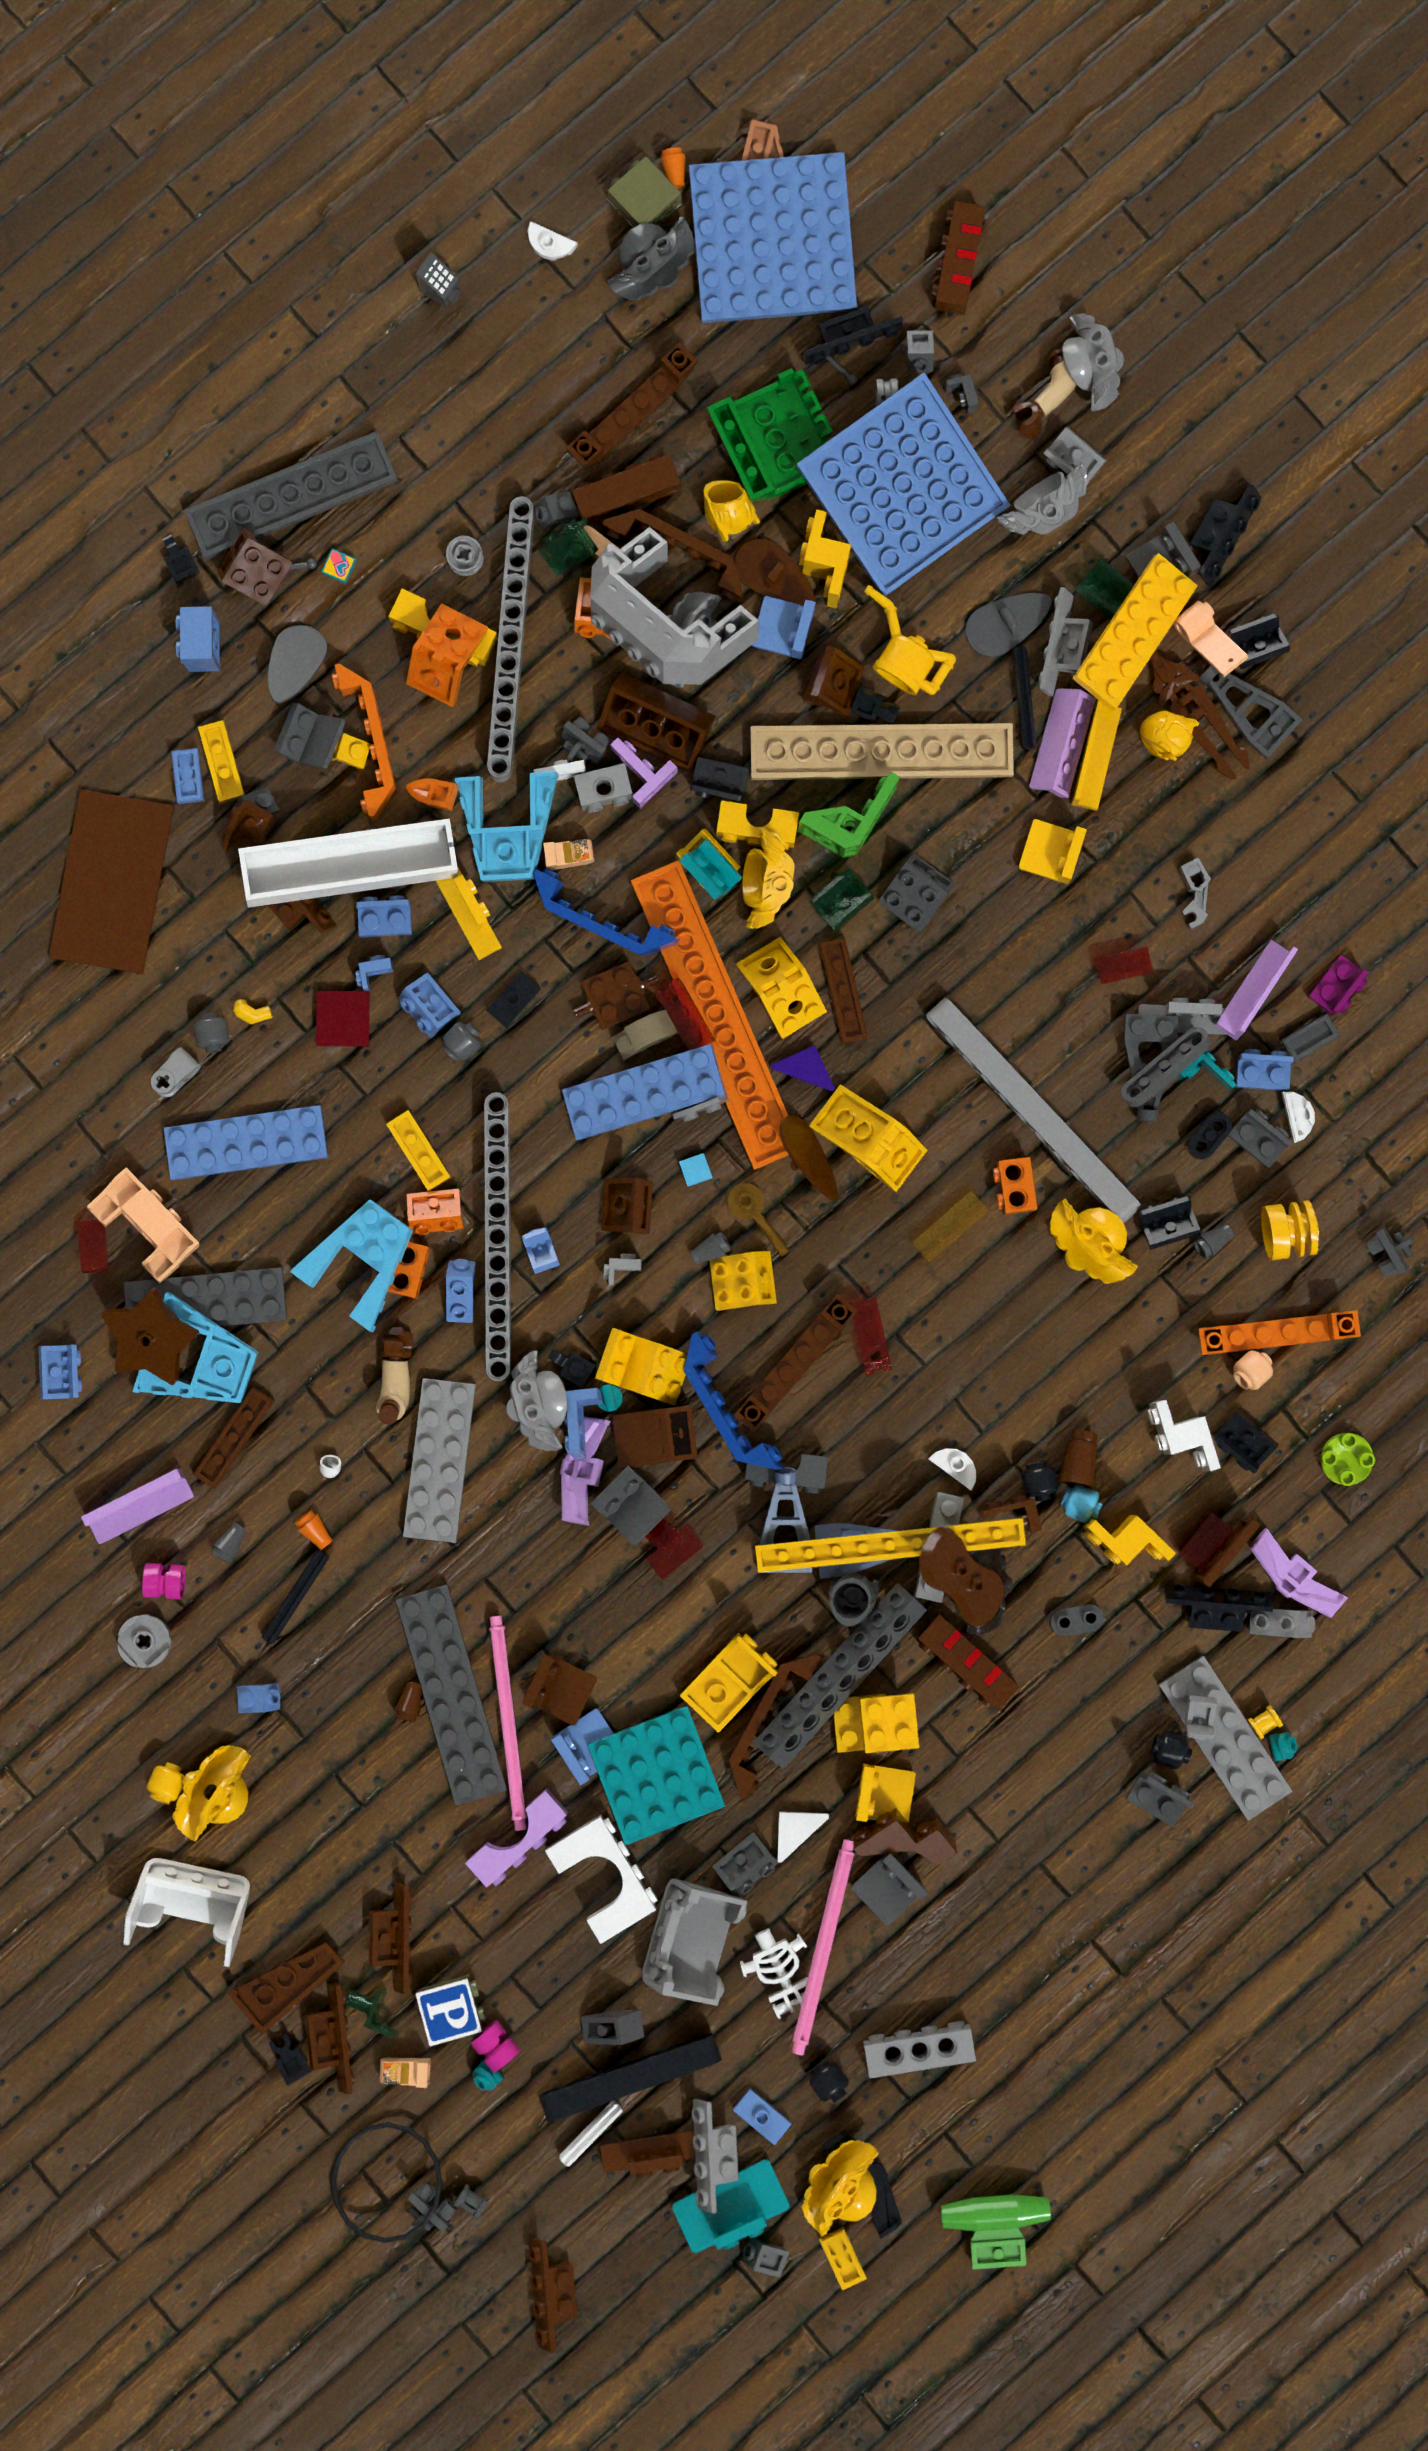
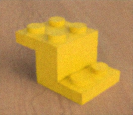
M816 510L815 517H809L805 538V540H808V543L803 542L799 565L803 566L804 575L826 580L823 597L828 598V607L837 609L849 561L851 544L822 538L827 512Z
M612 1328L595 1378L675 1406L686 1376L684 1368L688 1354Z
M1130 1514L1112 1534L1108 1533L1093 1519H1090L1089 1522L1082 1526L1086 1530L1084 1533L1085 1537L1094 1545L1099 1546L1101 1544L1106 1549L1103 1554L1112 1563L1117 1565L1119 1563L1128 1565L1143 1548L1155 1560L1158 1559L1159 1561L1161 1559L1169 1561L1176 1554L1137 1515Z
M885 1693L851 1696L834 1713L837 1753L864 1750L865 1753L919 1748L914 1693L889 1696Z

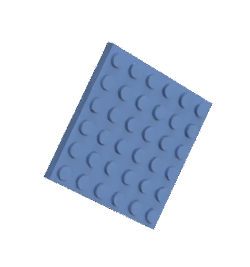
M844 152L689 165L702 323L857 310Z
M925 373L916 377L795 464L847 544H851V550L878 591L884 596L1011 506Z

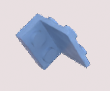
M765 596L758 618V640L752 644V647L801 660L816 602L805 600L804 606Z
M595 1708L581 1717L576 1725H569L552 1736L551 1741L581 1786L590 1779L591 1775L597 1772L587 1744L614 1733L600 1711Z

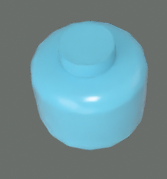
M1076 1484L1073 1488L1068 1487L1061 1503L1066 1516L1082 1523L1089 1522L1092 1517L1097 1519L1103 1505L1099 1503V1493L1081 1484Z

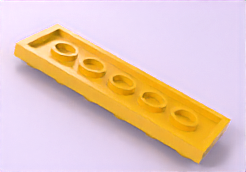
M1161 554L1154 555L1072 679L1111 711L1117 709L1198 585Z

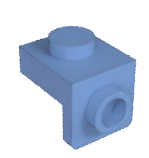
M385 955L370 957L368 962L359 963L360 970L355 971L358 987L362 986L364 991H371L368 976L394 972L392 960L385 958Z
M546 1227L533 1229L527 1234L522 1235V1240L535 1274L560 1265Z
M278 1683L237 1686L239 1713H261L280 1709L281 1697Z

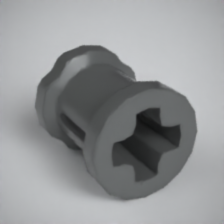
M466 2184L453 2206L456 2208L460 2206L471 2213L473 2219L477 2220L488 2203L489 2198H482Z

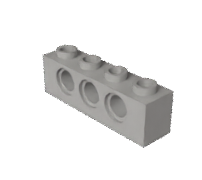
M963 2021L949 2023L947 2028L938 2029L934 2025L921 2028L922 2032L911 2033V2030H901L895 2032V2036L884 2037V2034L869 2036V2040L863 2041L869 2078L975 2062L976 2057L969 2024L964 2025ZM943 2038L951 2039L953 2041L952 2047L948 2050H941L938 2047L940 2040ZM922 2042L926 2045L925 2052L919 2055L912 2052L913 2045ZM889 2047H897L900 2050L896 2058L890 2059L885 2056V2052Z

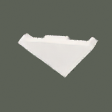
M779 1811L777 1861L782 1863L829 1818V1813Z

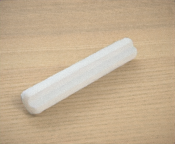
M615 2100L611 2101L560 2154L559 2158L563 2164L568 2167L571 2166L622 2113L623 2108Z

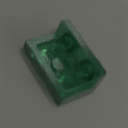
M586 518L578 522L573 519L562 528L563 531L560 533L553 531L543 539L545 544L540 548L539 552L556 576L594 555L599 550L584 529V526L588 523Z
M1100 559L1092 571L1080 582L1075 591L1111 620L1134 584L1106 561Z
M847 868L844 872L836 875L834 880L824 889L819 890L810 900V903L815 913L836 932L875 898L856 878L853 871Z

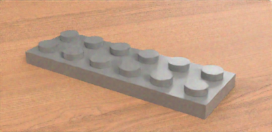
M423 1378L403 1537L457 1543L476 1384Z
M1204 1656L1199 1657L1158 1684L1184 1725L1189 1695L1216 1698L1217 1707L1213 1724L1214 1739L1195 1740V1742L1246 1820L1249 1821L1293 1792Z

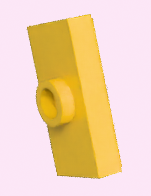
M844 2227L827 2234L826 2237L819 2238L842 2290L867 2279Z

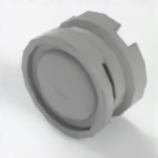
M876 379V406L898 391L897 379H890L887 382H884L883 379Z
M470 536L454 538L446 549V558L450 568L461 576L475 574L484 563V554L480 544Z

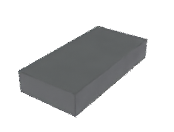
M1325 1014L1280 1042L1288 1055L1294 1057L1293 1063L1340 1037L1329 1016Z

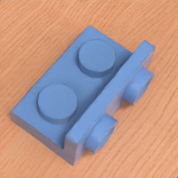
M404 896L388 897L389 900L378 901L377 897L362 898V902H356L359 937L412 935L410 901L408 899L404 900Z
M426 973L405 987L398 998L403 1010L411 1014L417 1022L419 1029L426 1033L429 1038L434 1037L441 1028L456 1019L461 1013L429 973Z
M1246 1049L1245 1053L1237 1056L1235 1088L1289 1091L1291 1064L1294 1062V1057L1287 1056V1052L1272 1051L1271 1055H1261L1260 1050Z

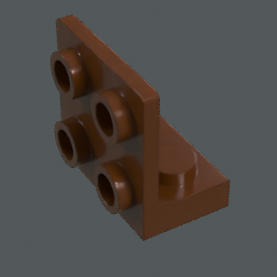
M244 527L219 567L218 574L221 582L267 605L290 569L292 561L257 542L253 532Z
M1024 1494L1010 1497V1503L1001 1505V1501L983 1504L984 1509L978 1511L979 1516L986 1517L1021 1508L1022 1511L1018 1512L1019 1519L1023 1518L1024 1529L1026 1528L1031 1533L1042 1531L1035 1500L1027 1498V1495Z
M544 1655L522 1704L530 1708H538L574 1726L583 1712L597 1682V1677L553 1655Z

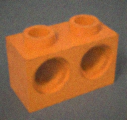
M1030 1157L998 1161L996 1163L997 1168H993L995 1184L999 1183L1001 1193L996 1195L998 1209H1003L1004 1215L1036 1211L1037 1202ZM1012 1166L1018 1169L1019 1178L1017 1180H1010L1006 1177L1005 1171L1007 1167ZM1016 1192L1022 1196L1023 1203L1021 1206L1016 1207L1010 1203L1009 1196L1011 1193Z
M409 1242L406 1249H413L415 1258L410 1263L399 1262L394 1273L395 1279L398 1275L405 1274L409 1279V1283L405 1288L398 1289L394 1279L392 1286H389L387 1292L418 1299L430 1248Z

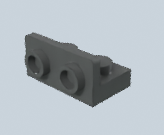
M1250 1109L1233 1127L1228 1137L1269 1169L1292 1142L1288 1139L1289 1134L1279 1126L1274 1128L1267 1122L1269 1118L1257 1109L1255 1111Z
M753 1832L712 1867L729 1890L736 1896H739L740 1894L748 1893L754 1887V1883L761 1877L764 1878L770 1875L778 1861Z

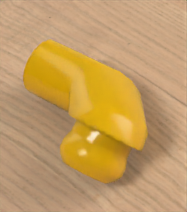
M243 999L237 1000L234 1003V1014L248 1024H255L273 1018L269 1005L254 1009Z

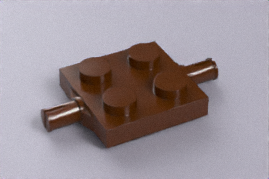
M628 961L582 981L581 983L587 996V1003L573 1008L574 1013L584 1009V1011L575 1014L576 1018L578 1019L592 1013L597 1018L603 1031L650 1010L645 998V989L657 983L659 984L658 979L647 982L656 978L655 973L640 979L634 973L631 963Z

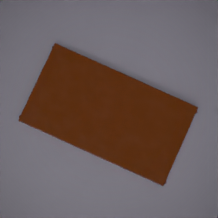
M80 790L50 948V959L121 970L138 975L144 973L173 816V805Z

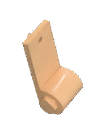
M1197 601L1180 614L1173 625L1177 632L1225 677L1247 660L1248 655L1214 623L1212 607L1207 602Z

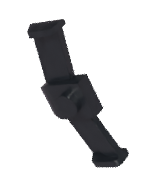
M843 2130L821 2144V2147L830 2154L837 2150L841 2144L855 2140ZM873 2159V2162L868 2167L876 2187V2201L871 2213L879 2237L882 2239L896 2230L902 2223L888 2181V2174L882 2164Z

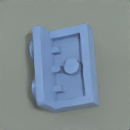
M77 1345L39 1346L40 1400L78 1398V1393L82 1390L81 1377H78L77 1366L81 1364V1354L77 1350Z

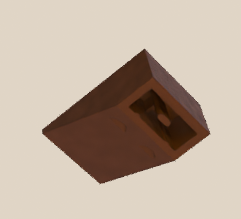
M691 1405L612 1415L619 1468L698 1458Z

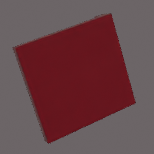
M317 991L316 1046L369 1047L370 991Z

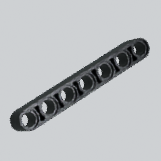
M708 2033L547 2090L538 2097L547 2122H554L720 2062L722 2057L714 2034Z

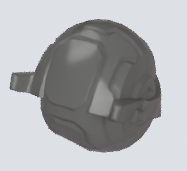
M846 1573L841 1578L833 1577V1581L830 1584L829 1605L836 1619L847 1627L855 1626L866 1620L875 1606L880 1581L872 1583L866 1576L857 1573Z

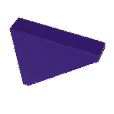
M815 1045L771 1065L772 1070L789 1075L795 1079L813 1084L830 1092L835 1090Z

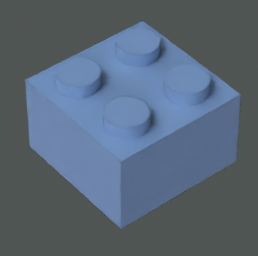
M180 607V615L176 616V630L180 632V641L176 642V655L180 657L181 664H184L189 672L220 671V619L212 607Z

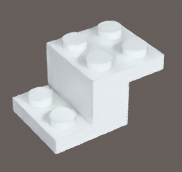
M1166 1400L1149 1403L1150 1409L1147 1410L1150 1424H1155L1158 1435H1155V1441L1159 1451L1163 1450L1164 1454L1172 1455L1196 1448V1451L1193 1452V1457L1197 1467L1201 1466L1202 1471H1213L1221 1468L1205 1417H1195L1173 1424Z

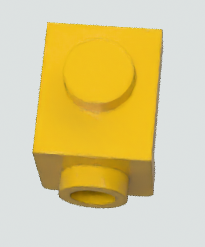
M342 733L333 752L332 760H338L355 768L364 769L370 750L369 745L371 744Z

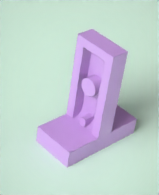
M617 738L611 744V750L644 783L632 796L633 802L640 809L678 773L677 767L669 760L654 774L655 768L646 759L641 761L635 755L636 749L627 740L622 742Z

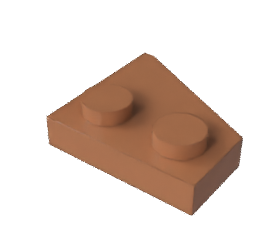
M751 120L742 161L784 157L777 125Z

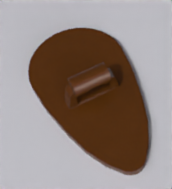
M754 539L745 543L739 549L735 558V567L740 581L746 587L763 597L768 596L804 606L805 600L815 602L814 592L808 579L791 557L776 543L768 539Z
M790 1115L785 1117L780 1123L779 1133L785 1150L792 1158L790 1167L793 1170L800 1169L812 1185L830 1200L837 1198L838 1192L833 1172L813 1130L798 1116Z

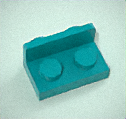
M705 840L696 850L686 853L679 860L714 900L726 895L742 879V876L709 840Z

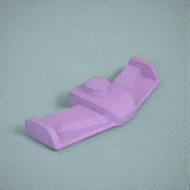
M584 1416L586 1458L575 1459L567 1452L562 1460L560 1468L562 1521L589 1526L588 1485L599 1487L604 1463L603 1460L593 1457L611 1421Z
M1264 1528L1252 1542L1250 1550L1275 1583V1588L1286 1598H1292L1330 1618L1334 1616L1348 1599V1597L1312 1580L1318 1571L1298 1554H1295L1289 1560L1267 1528Z

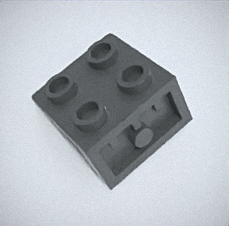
M1174 522L1165 526L1161 535L1126 556V560L1138 579L1153 556L1158 553L1189 579L1195 576L1201 567Z
M292 703L273 751L297 764L327 769L332 761L337 742L342 736L345 720L319 715L298 703Z
M914 853L879 899V903L916 931L921 932L943 900L952 892L957 884Z
M629 1466L591 1503L633 1546L638 1545L671 1511V1507Z
M1151 1770L1148 1774L1143 1771L1140 1772L1125 1798L1171 1827L1176 1823L1185 1805L1193 1808L1195 1805L1189 1800L1191 1795L1175 1784L1169 1788L1166 1786L1168 1781Z
M885 1853L851 1886L852 1890L886 1926H889L917 1898L921 1900L928 1894L926 1888L892 1853Z

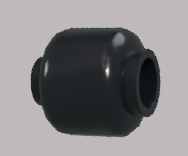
M1047 1462L1026 1465V1470L1021 1473L1025 1495L1035 1497L1036 1502L1051 1499L1050 1494L1058 1490L1055 1469L1053 1466L1047 1465Z
M1166 1730L1161 1735L1157 1734L1155 1736L1150 1753L1154 1755V1761L1157 1764L1176 1770L1183 1763H1189L1192 1749L1188 1748L1189 1741L1187 1737Z
M826 2060L810 2072L812 2077L809 2080V2084L821 2101L827 2102L832 2099L836 2103L847 2094L844 2089L849 2085V2079L836 2062L829 2063Z

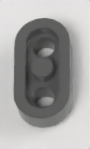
M1092 1604L1058 1609L1051 1615L1050 1626L1056 1634L1061 1636L1091 1632L1102 1626L1104 1616L1101 1609ZM1089 1613L1095 1615V1620L1092 1623L1086 1621V1615ZM1062 1618L1069 1620V1624L1065 1628H1062L1059 1623Z

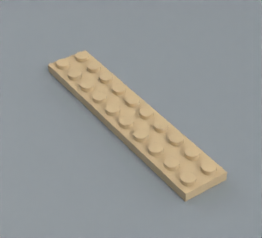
M1013 723L751 726V780L881 779L882 776L887 778L890 772L900 776V778L1013 777L1014 775Z

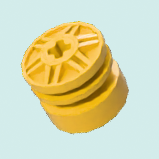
M1309 1200L1301 1201L1299 1206L1296 1202L1290 1203L1288 1215H1286L1282 1204L1262 1207L1261 1226L1263 1242L1270 1261L1288 1259L1291 1246H1293L1297 1257L1304 1256L1305 1252L1308 1256L1317 1254L1319 1228L1314 1209Z

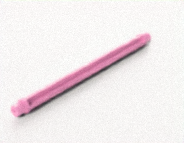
M502 1615L490 1617L491 1627L489 1631H491L512 1808L511 1819L514 1820L515 1831L527 1829V1814L525 1812L504 1634L505 1626L502 1623Z
M845 1839L843 1840L842 1848L839 1849L792 2040L794 2042L792 2053L804 2055L805 2047L809 2044L855 1854L853 1853V1841Z

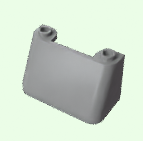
M671 1879L664 1892L643 1965L642 1979L644 1983L662 1995L718 2006L719 1999L724 1993V1983L721 1977L716 1974L730 1923L738 1924L744 1919L747 1912V1900L683 1880Z

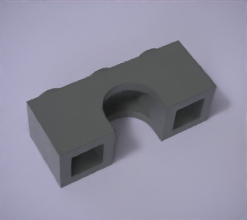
M801 1454L800 1464L796 1469V1485L803 1486L802 1492L818 1494L819 1488L825 1489L828 1457ZM747 1463L745 1480H750V1486L765 1487L766 1482L775 1483V1469Z

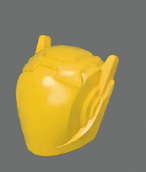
M721 480L712 481L705 485V515L707 521L719 533L723 542L729 540L728 535L742 532L752 522L754 524L760 523L755 513L756 510L748 498L746 490L742 488L740 483Z
M1169 711L1156 712L1146 718L1141 724V740L1150 754L1167 761L1169 759L1176 761V757L1183 755L1189 748L1193 740V728L1198 726L1199 722L1196 719L1185 718L1182 715Z

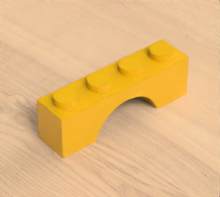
M401 589L388 617L394 629L405 634L409 631L416 634V638L419 639L430 622L426 599ZM488 628L487 634L469 660V664L473 666L478 664L486 665L498 641L497 632ZM454 633L446 634V637L451 640L459 639Z

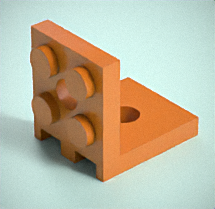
M441 603L412 648L406 684L453 707L458 699L463 670L487 634L488 626ZM454 633L459 639L451 640L446 637V634Z

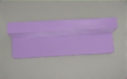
M1081 689L1056 690L1030 781V788L1034 790H1048L1062 798L1069 797L1096 698Z
M1271 940L1214 1026L1237 1040L1245 1032L1298 949L1293 947L1288 951Z
M179 1468L95 1509L81 1518L85 1526H90L97 1542L103 1544L194 1498V1493L182 1469Z

